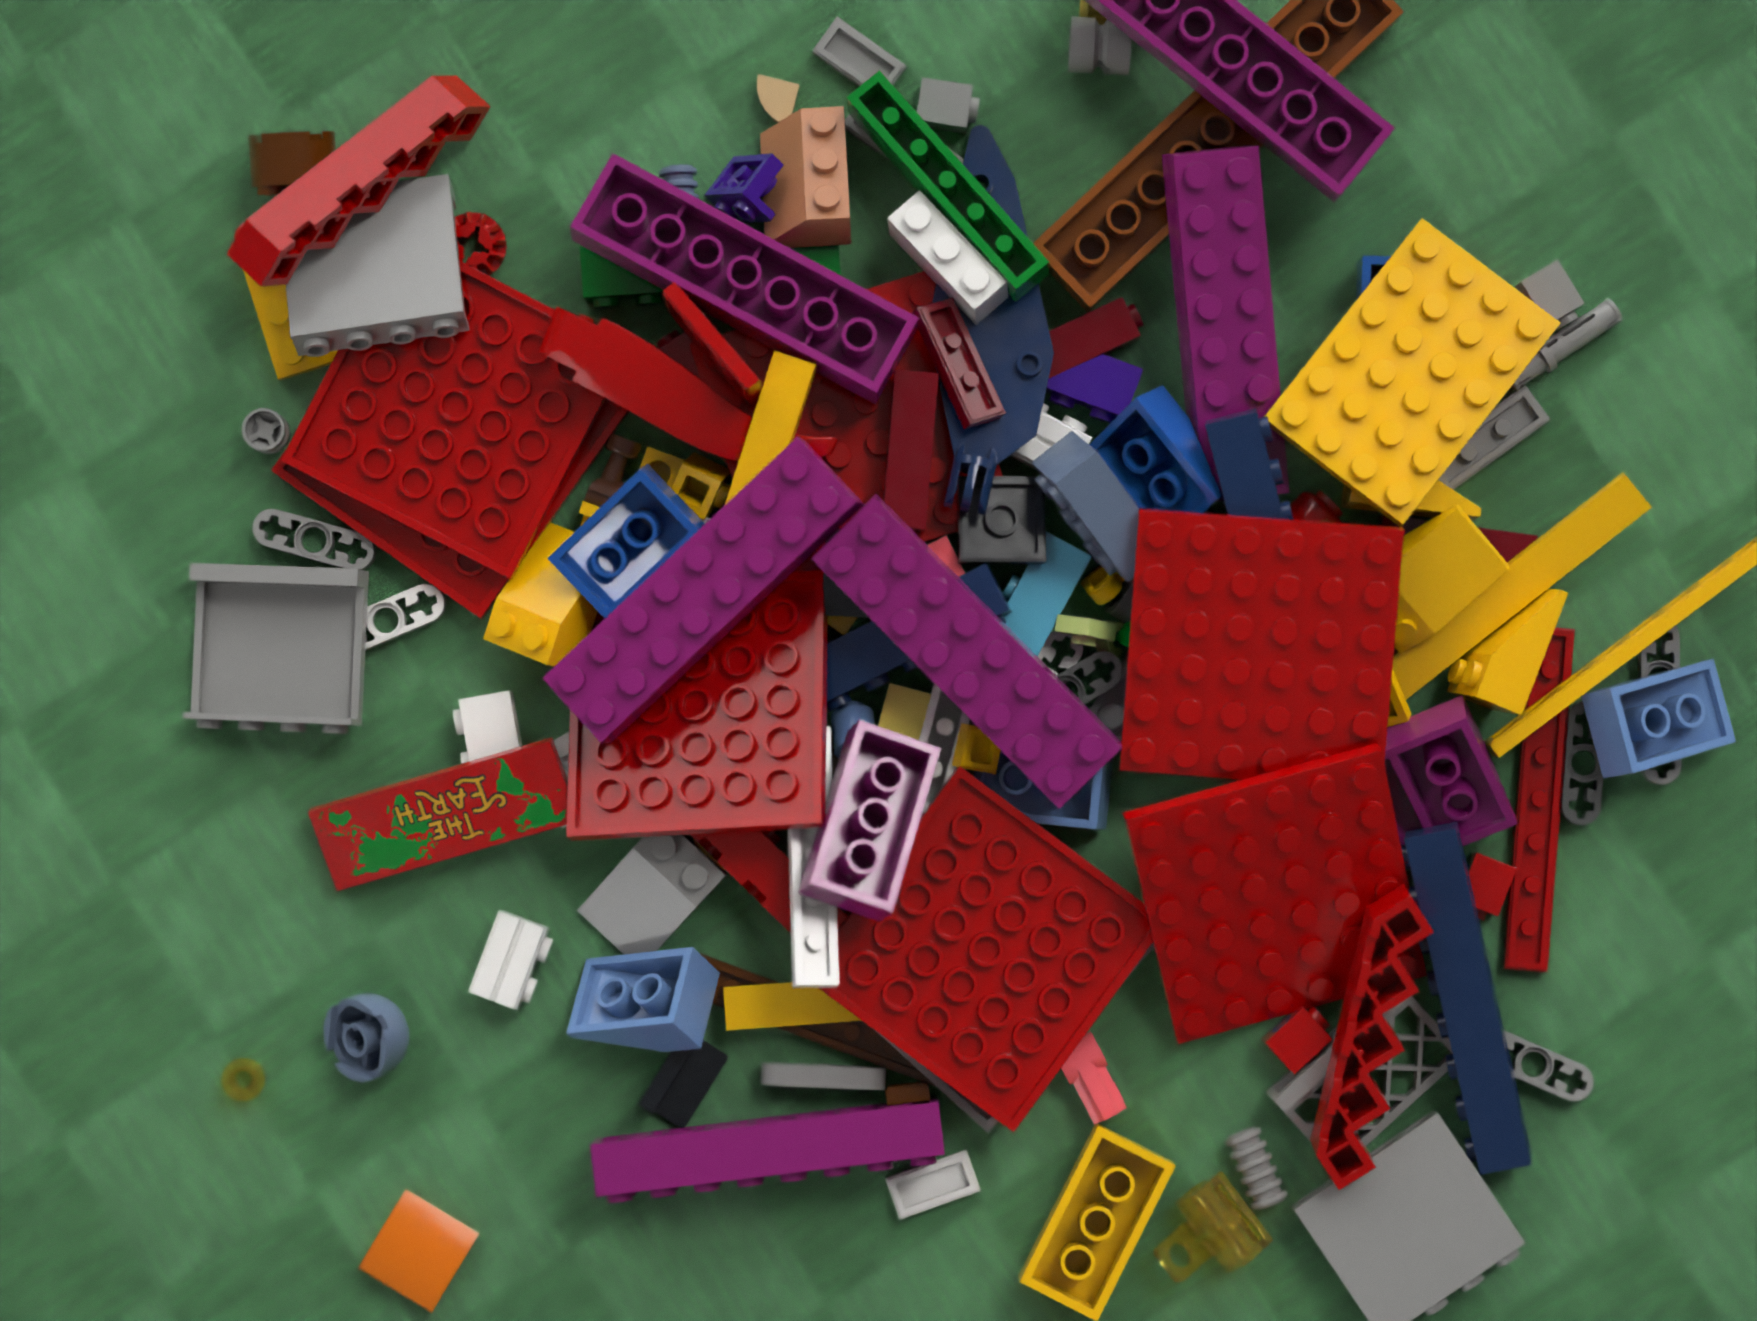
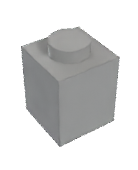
M922 77L917 113L931 129L966 134L967 124H976L980 98L972 97L973 85Z
M1558 259L1515 286L1519 292L1560 322L1556 331L1577 319L1578 316L1574 310L1584 304V301Z

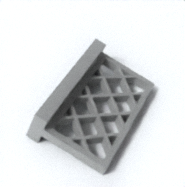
M1412 996L1384 1013V1016L1394 1030L1395 1017L1407 1006L1417 1015L1416 1034L1396 1033L1399 1040L1416 1041L1414 1064L1392 1063V1059L1374 1069L1384 1070L1383 1094L1388 1105L1390 1106V1100H1396L1397 1102L1374 1123H1367L1358 1129L1365 1130L1359 1136L1365 1146L1375 1139L1448 1071L1446 1056L1437 1065L1422 1064L1423 1041H1440L1448 1049L1449 1054L1452 1053L1449 1037L1441 1038L1438 1024ZM1424 1024L1433 1034H1424ZM1337 1026L1328 1034L1333 1040L1295 1075L1290 1071L1286 1072L1265 1092L1309 1141L1312 1133L1310 1128H1313L1314 1121H1303L1294 1110L1307 1098H1320L1322 1091L1316 1090L1324 1084ZM1392 1070L1414 1071L1413 1087L1405 1094L1390 1093ZM1422 1071H1429V1072L1421 1079V1072H1422Z

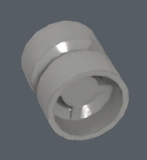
M1071 16L1068 72L1092 74L1096 67H1101L1104 74L1128 76L1132 39L1109 20H1106L1103 25H1099L1095 17Z

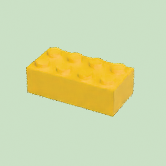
M1099 1123L1095 1124L1018 1275L1019 1282L1098 1321L1176 1167L1175 1163Z

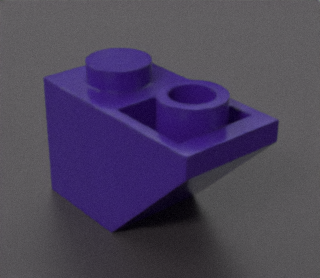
M1102 354L1049 378L1046 393L1051 394L1049 401L1068 409H1073L1075 404L1091 409L1090 417L1110 424L1131 403L1143 369Z

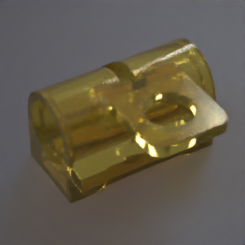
M1219 1171L1196 1184L1175 1202L1187 1220L1154 1248L1153 1253L1175 1283H1181L1213 1256L1217 1258L1227 1273L1243 1267L1273 1241V1238L1224 1173ZM1173 1244L1182 1245L1188 1252L1189 1260L1186 1267H1179L1172 1262L1170 1248Z

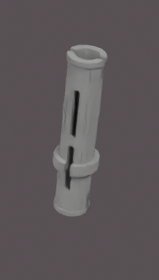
M1607 298L1594 309L1551 336L1511 388L1517 391L1545 371L1548 373L1558 368L1557 363L1582 348L1606 330L1622 322V314L1616 304Z

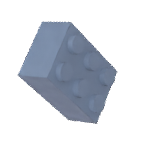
M1071 431L1031 462L1040 474L1034 480L1042 492L1061 509L1058 511L1059 515L1073 532L1076 531L1084 541L1082 546L1092 556L1091 558L1097 564L1100 563L1110 576L1117 572L1123 579L1129 582L1134 578L1139 508L1099 453Z

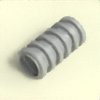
M1255 1126L1228 1136L1224 1143L1226 1147L1231 1146L1233 1152L1230 1153V1157L1237 1160L1236 1171L1242 1172L1241 1184H1247L1246 1196L1252 1197L1254 1201L1250 1204L1253 1210H1262L1282 1202L1288 1193L1286 1190H1281L1280 1185L1283 1181L1281 1177L1276 1178L1274 1173L1278 1170L1277 1166L1271 1165L1269 1160L1272 1158V1154L1265 1151L1264 1147L1267 1145V1142L1260 1139L1259 1134L1262 1133L1260 1127Z

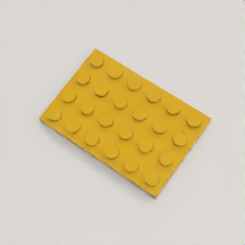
M1421 218L1265 416L1268 417L1272 430L1399 527H1402L1558 328L1560 322Z

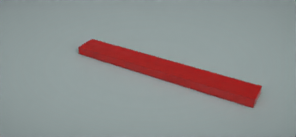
M1555 627L1524 711L1571 676L1575 629ZM1569 706L1520 743L1515 816L1518 824L1514 825L1511 866L1517 869L1508 892L1502 967L1504 969L1548 972Z

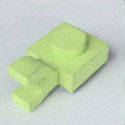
M1057 614L1055 632L1071 635L1070 643L1095 647L1098 652L1106 651L1114 654L1116 657H1121L1122 649L1115 647L1113 642H1115L1116 632H1119L1125 623Z

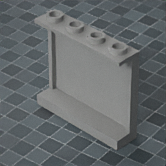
M449 174L398 181L380 212L353 214L334 248L307 250L290 281L286 284L290 337L298 356L320 357L328 354L329 351L348 348L359 351L368 349L375 344L389 342L407 344L416 338L429 336L448 338L456 335L458 332L470 331L464 308L454 216L456 200Z
M190 563L189 580L197 582L191 712H183L182 718L195 719L196 728L222 729L223 721H238V730L264 731V722L280 723V731L306 732V724H321L322 733L348 734V726H362L369 571L351 568Z
M1434 1110L1369 1152L1376 1166L1375 1169L1341 1190H1338L1332 1179H1329L1290 1206L1368 1321H1412L1423 1312L1427 1316H1431L1449 1303L1446 1298L1459 1288L1463 1292L1472 1289L1484 1280L1485 1277L1482 1274L1494 1264H1497L1499 1268L1509 1264L1521 1254L1518 1248L1526 1244L1441 1116Z

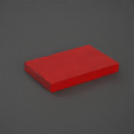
M674 281L663 290L668 314L749 407L755 406L758 403L762 390L760 379Z

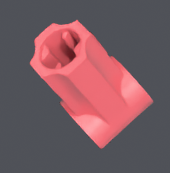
M1089 1031L1061 1069L1069 1084L1074 1085L1095 1125L1117 1115L1127 1107L1106 1068L1108 1063L1092 1032Z

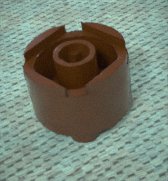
M310 131L263 133L261 136L248 135L251 188H257L258 196H277L336 150L335 131H322V133L310 134Z

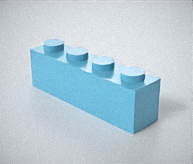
M1047 531L1046 563L1028 564L1021 578L1013 574L1003 592L1012 612L1004 615L1007 622L1005 624L1037 657L1056 623L1057 614H1061L1092 557Z

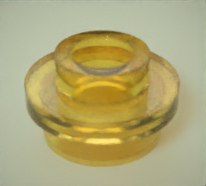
M238 1058L231 1061L225 1067L221 1080L223 1089L228 1096L237 1101H249L262 1092L266 1079L264 1070L258 1062L250 1058ZM246 1071L251 1075L252 1081L248 1087H242L238 1084L237 1075L239 1072Z

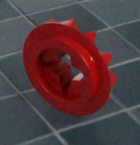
M466 211L456 216L457 238L470 240L472 235L479 229L478 242L484 249L489 251V253L483 251L481 253L473 252L465 264L488 276L492 275L501 266L506 255L507 244L502 228L485 213ZM457 241L459 261L464 263L466 258L465 248Z

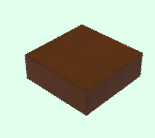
M926 1081L891 1084L885 1087L887 1105L930 1100L929 1084Z

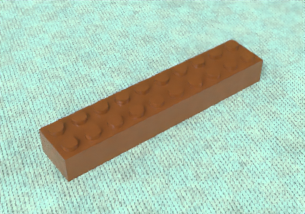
M1290 0L1266 24L1336 80L1398 22L1404 11L1394 0ZM1194 91L1035 240L1033 244L1049 261V273L1088 313L1169 238L1162 154L1243 145L1259 146L1260 152L1265 146L1197 91Z

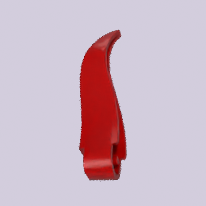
M556 306L539 350L540 353L558 361L562 365L576 370L572 381L609 399L696 448L726 459L739 461L753 418L752 416L743 412L688 368L633 332L607 319H601L598 325L593 323L594 320L584 314L578 316ZM795 434L794 439L799 437L805 440L821 458L831 455L839 441L835 437H813Z

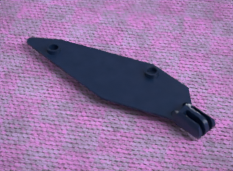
M977 125L970 131L963 165L977 181H982L988 186L986 191L1028 237L1015 177L990 130L986 126ZM936 284L932 303L949 299L950 297ZM1039 284L1017 302L1008 294V298L977 325L958 307L1006 414L995 421L964 430L940 376H938L954 454L943 504L944 507L952 508L961 471L968 475L960 511L969 512L976 476H984L985 479L981 488L977 514L986 515L996 466L1037 435L1054 356Z

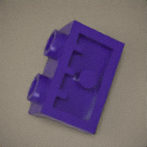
M772 153L733 156L704 196L714 205V208L742 223L771 222L776 214L760 198L767 195L777 183L775 176L784 164Z

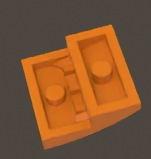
M405 1189L358 1269L432 1313L480 1233Z

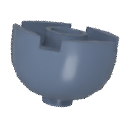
M361 993L340 1000L337 1005L331 1006L327 1011L323 1025L327 1051L334 1049L335 1055L340 1061L334 1064L336 1068L350 1080L362 1083L393 1071L406 1055L410 1042L409 1027L399 1007L387 997L372 993Z

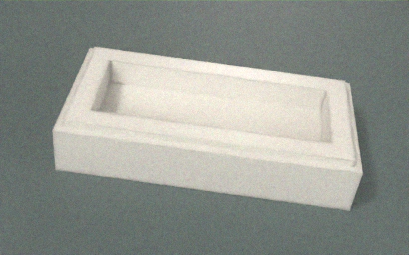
M967 1149L939 1158L935 1164L916 1166L885 1177L899 1220L981 1191Z

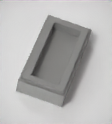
M839 17L835 18L812 50V54L857 86H861L879 70L894 86L907 68L904 63Z

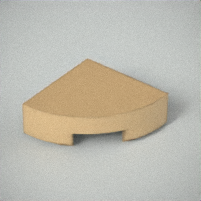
M758 74L757 93L766 113L777 123L793 114L800 84Z

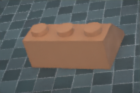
M844 106L799 109L760 134L761 154L772 153L784 164L775 176L777 178L776 185L763 197V202L776 214L771 222H764V235L788 248L851 244Z

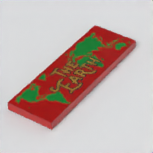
M553 737L312 807L308 811V815L336 891H340L567 825L568 779Z

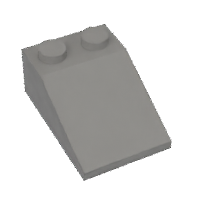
M686 835L642 837L577 911L623 954L657 951L728 874Z

